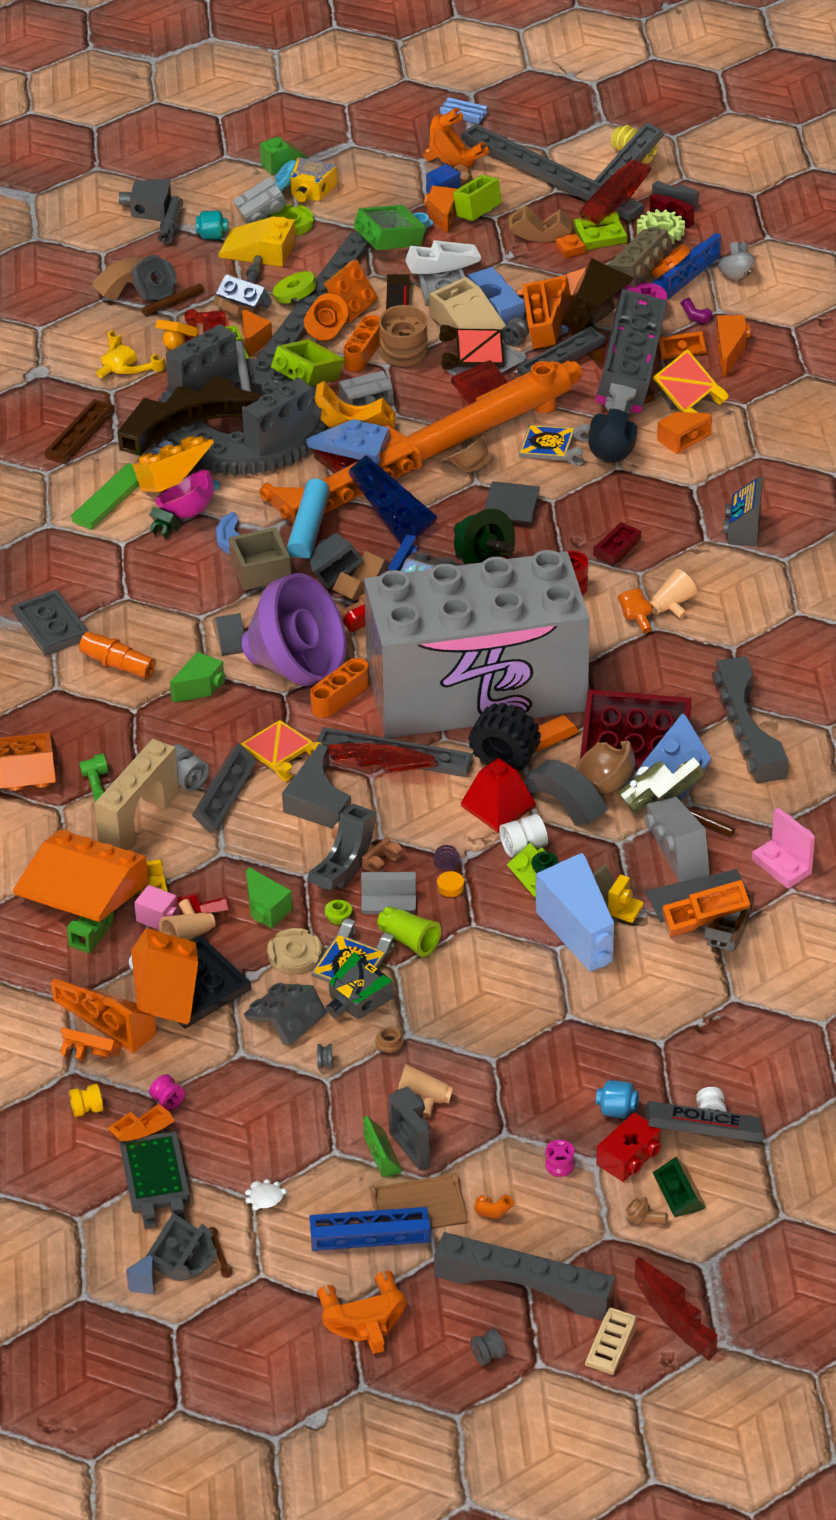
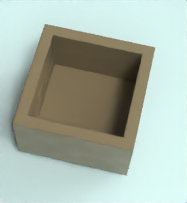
M276 527L229 537L230 561L243 590L267 586L272 581L291 574L290 556Z

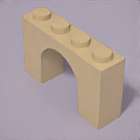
M152 739L94 803L99 842L129 850L136 842L134 816L141 795L144 801L163 809L178 795L179 787L174 746Z

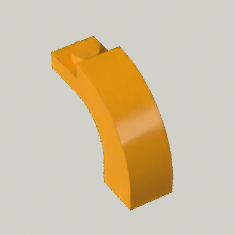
M325 381L317 384L315 402L322 409L321 420L328 427L333 428L352 419L379 426L389 425L392 428L395 427L396 413L383 397L368 405L354 406L339 399Z

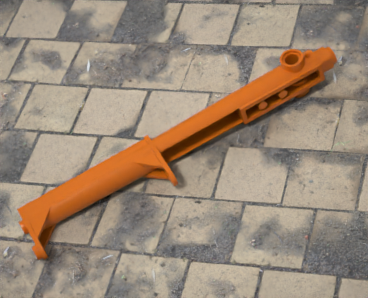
M554 361L537 362L532 365L531 372L477 397L476 401L407 437L391 426L385 425L384 427L389 428L391 436L385 444V451L379 454L381 460L378 464L359 460L322 479L328 484L330 491L324 514L414 469L421 468L422 461L532 409L539 413L554 411L557 407L556 398L569 392L571 385L579 382V379L582 377L581 367L576 361H566L562 364ZM268 482L263 484L262 488L259 489L262 500L264 502L269 501L279 511L284 520L287 519L294 525L304 488L273 487Z

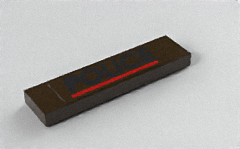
M387 274L386 310L398 305H409L410 274Z

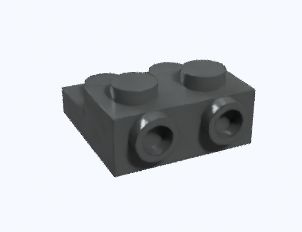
M407 1086L388 1095L389 1134L418 1170L421 1171L429 1167V1153H431L429 1134L431 1130L428 1122L423 1118L425 1104L419 1095H415Z

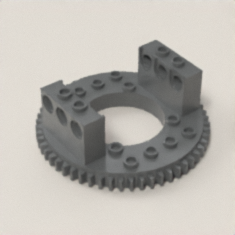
M219 324L167 352L168 386L166 387V392H162V397H159L158 401L166 403L178 386L200 392L212 375L234 380V387L241 389L237 366L236 334ZM246 358L251 392L263 395L262 384L271 379L280 380L284 384L279 386L276 391L261 396L258 401L249 406L242 407L244 435L239 431L230 434L222 433L210 428L203 421H199L166 434L159 439V443L168 440L174 446L181 444L182 439L190 436L195 438L203 436L204 439H213L214 443L195 465L196 470L212 471L214 475L223 473V476L227 474H232L233 476L242 474V476H246V474L250 473L254 476L258 472L265 474V471L268 470L274 472L275 468L283 469V465L291 466L292 461H300V456L306 457L307 452H313L312 448H308L306 439L328 430V426L321 420L322 409L315 402L317 385L310 386L298 377L295 380L271 368L272 361Z

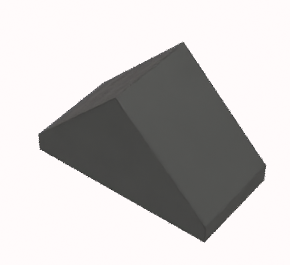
M241 613L219 616L212 619L222 656L243 653L242 636L244 631Z

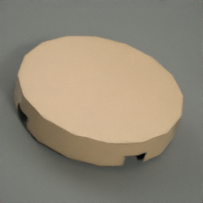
M302 928L286 929L277 933L276 937L269 941L267 949L268 960L276 970L286 974L309 972L315 968L322 958V944L319 937L315 934L314 936L309 934L308 930Z

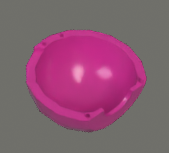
M201 470L187 475L180 484L164 490L157 496L155 503L161 510L174 514L178 519L195 517L205 510L212 500L214 484L208 470Z

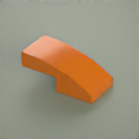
M157 1104L139 1118L129 1112L107 1129L120 1142L130 1141L158 1132L175 1120L168 1110Z

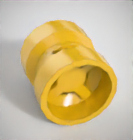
M97 1083L88 1085L86 1091L78 1088L69 1090V1099L75 1118L84 1116L86 1112H89V1109L94 1113L103 1111L102 1098Z

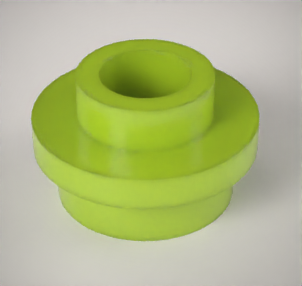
M333 900L325 906V916L329 922L335 925H341L345 918H350L352 914L351 905L344 900Z

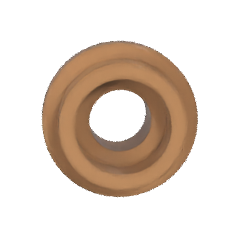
M387 1026L378 1032L375 1042L379 1050L392 1053L402 1048L404 1038L396 1027Z

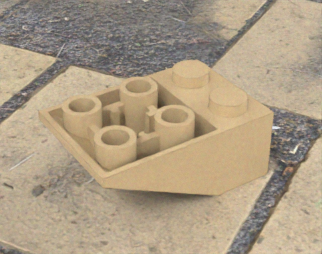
M467 277L429 294L430 316L441 325H449L458 329H502L506 326L481 288Z

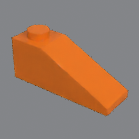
M717 315L716 338L721 376H727L745 349L746 338H750V324H746L745 315Z

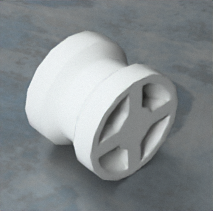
M706 1087L696 1094L698 1108L727 1112L724 1104L725 1096L721 1089Z

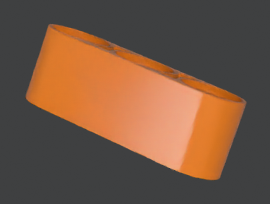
M365 316L343 347L344 367L347 371L359 372L363 370L380 346L379 316Z
M352 658L314 685L310 690L311 713L318 718H327L366 690L369 686L367 661L362 658Z

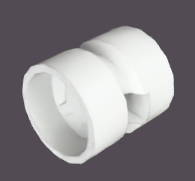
M538 814L521 818L520 823L512 821L500 825L501 842L510 858L515 857L529 843L536 849L548 845L547 831Z

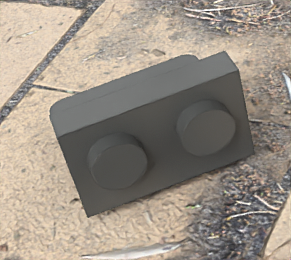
M277 983L268 989V993L264 997L252 1002L244 1016L246 1020L272 1022L283 1045H291L324 1017L327 1011L313 985Z

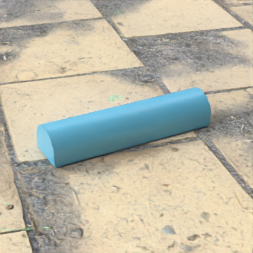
M311 479L305 485L286 548L290 557L311 559L330 494L329 486L323 480Z

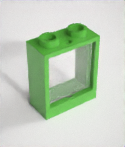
M404 205L358 208L354 221V229L376 250L421 246L426 226Z

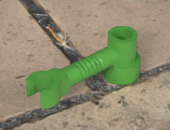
M104 753L94 755L92 759L79 762L82 776H88L95 802L104 793L99 776L109 773Z

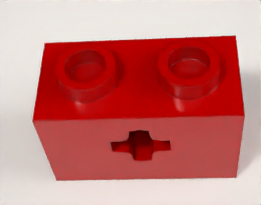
M636 1113L631 1114L597 1145L596 1165L624 1182L631 1175L637 1174L650 1157L654 1158L661 1149V1129L650 1127L647 1120Z

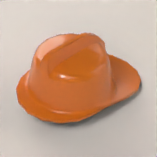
M326 293L320 295L304 317V327L307 333L319 341H327L334 338L348 317L346 302L336 294Z

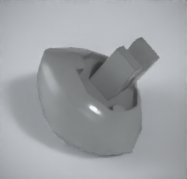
M734 242L730 244L731 255L722 257L718 263V268L727 277L739 280L747 277L752 272L756 264V258L748 252L747 242Z

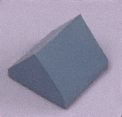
M148 1255L126 1269L128 1289L131 1292L154 1294L153 1257Z

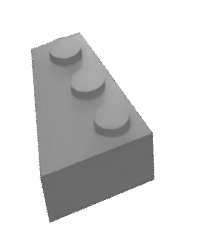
M677 797L646 804L647 814L644 816L646 827L653 834L678 882L709 876L707 839L704 826Z

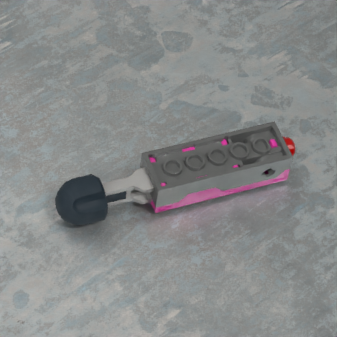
M622 289L615 311L595 402L605 405L608 415L596 414L591 420L588 432V443L591 452L605 463L624 460L635 446L637 425L628 421L627 418L630 412L641 413L651 379L667 300Z

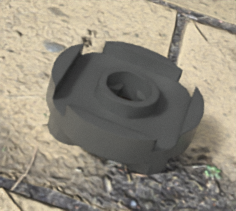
M150 255L139 260L131 270L134 286L143 300L156 302L173 293L174 290L172 289L177 278L176 272L168 260H163L158 255ZM151 274L158 276L156 284L152 281Z

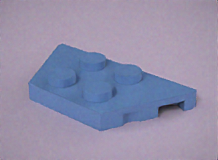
M352 419L307 438L306 441L308 448L378 464L381 460L379 454L385 451V444L389 441L391 435L388 427Z
M681 714L640 767L650 768L653 764L662 761L674 774L683 762L690 761L694 757L701 765L703 771H705L711 764V757L686 715ZM693 785L677 798L682 801Z

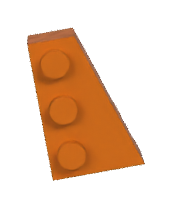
M567 275L522 284L533 349L556 345L562 327L561 322L571 298Z

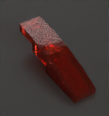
M634 159L621 167L605 181L580 210L581 218L599 225L608 212L614 213L622 201H629L652 170L651 167Z
M375 743L328 745L329 756L333 760L355 758L356 763L360 767L382 764V768L387 774L438 767V761L433 755L409 748Z
M638 1257L635 1260L634 1279L649 1304L665 1324L686 1344L709 1361L717 1354L718 1335L701 1324L702 1311L685 1300V1287Z

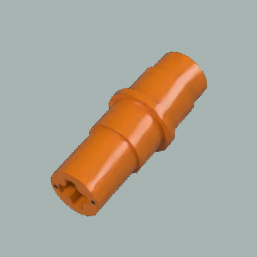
M87 631L82 636L79 644L80 652L102 662L103 666L108 668L112 666L146 680L151 677L156 666V659L133 650V648L122 644L116 638L110 639Z

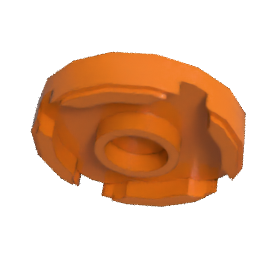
M686 244L679 246L665 259L663 258L653 268L651 274L655 279L659 278L682 261L691 250Z

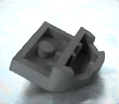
M173 1213L146 1256L151 1255L153 1257L154 1269L173 1280L185 1281L201 1275L210 1267L216 1257L217 1248H214L211 1239L212 1233L205 1225L201 1224L199 1228H196Z

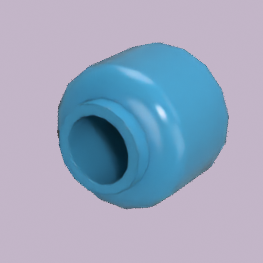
M608 1080L603 1088H598L596 1105H600L601 1113L604 1116L627 1119L632 1113L637 1112L639 1091L635 1090L632 1083Z

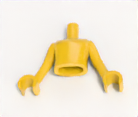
M111 330L107 333L109 348L100 358L103 367L96 371V375L102 379L111 372L116 374H136L151 369L160 372L165 369V358L159 360L158 354H153L150 363L131 366L137 361L136 353L130 347L122 344L120 334L115 337V332Z

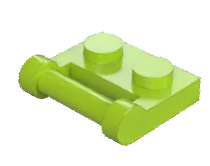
M617 212L610 213L609 216L581 220V218L573 219L574 231L585 244V250L627 243V234L619 221Z

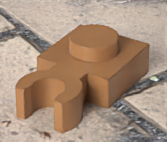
M215 295L213 303L215 306L222 307L221 309L230 312L231 317L242 319V310L254 313L255 309Z

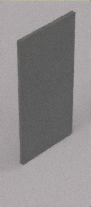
M735 869L646 890L645 893L659 921L664 922L662 915L663 905L687 899L690 894L739 881L742 878L738 870Z

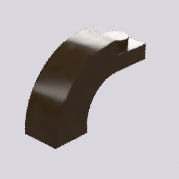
M746 890L750 908L714 919L710 925L705 927L703 938L708 939L707 945L729 951H734L737 948L750 916L755 896L754 891Z

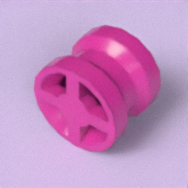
M165 1074L158 1077L152 1083L149 1095L154 1100L159 1101V1104L166 1110L170 1111L182 1103L185 1097V1090L181 1085L175 1084V1080L170 1075Z
M565 1140L550 1142L545 1151V1168L547 1172L556 1177L569 1175L574 1169L573 1145Z

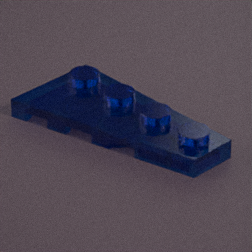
M367 455L350 468L348 474L400 545L406 535L416 536L417 538L436 522L438 516Z

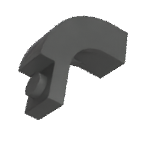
M546 760L536 769L526 775L527 779L523 781L530 793L543 791L557 798L567 810L574 825L592 823L608 810L592 783L582 773L564 762Z
M353 803L340 813L339 827L334 845L327 857L309 872L308 882L328 890H332L336 886L343 889L348 885L362 864V856L368 851L377 812Z

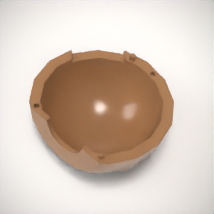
M621 741L622 749L613 748L607 742H597L577 763L575 769L592 783L600 795L619 791L632 777L635 769L634 748L629 741Z

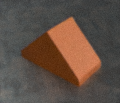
M242 310L245 348L248 356H252L266 346L272 338V325L270 321L248 310Z

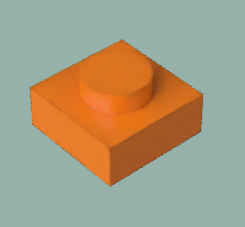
M577 234L566 235L565 237L557 238L555 241L556 248L564 258L585 253V244Z

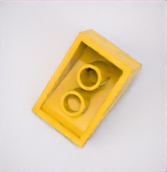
M273 216L232 228L218 256L219 258L253 262L254 257L258 255L263 258L262 264L283 267L296 242L295 220Z

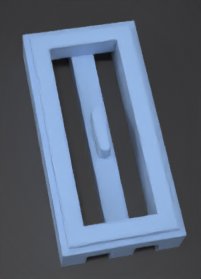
M449 97L446 100L447 102H444L443 106L440 107V114L442 115L452 111L454 108H458L460 111L456 114L462 112L464 121L480 124L488 113V106Z

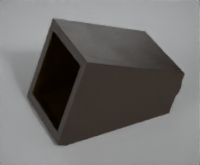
M592 258L575 287L561 324L577 332L593 326L617 308L622 289H628L633 277Z

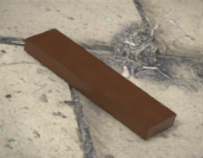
M94 399L45 450V458L66 465L115 412V406Z

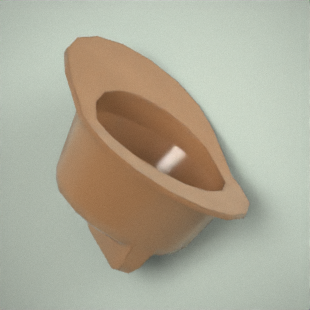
M487 434L483 435L466 449L437 463L449 459L461 471L474 472L479 470L491 460V455L483 440Z

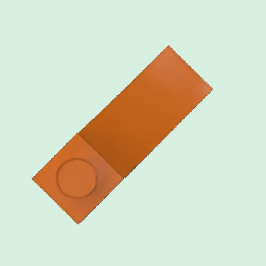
M739 880L690 894L687 899L663 905L662 915L669 936L673 937L694 931L696 928L714 921V919L750 908V902L743 881Z

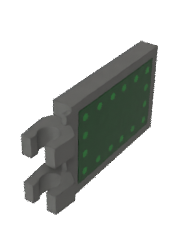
M177 1131L149 1135L130 1141H119L132 1212L141 1211L144 1229L156 1227L155 1208L170 1206L171 1214L174 1213L185 1220L183 1204L190 1203V1194Z

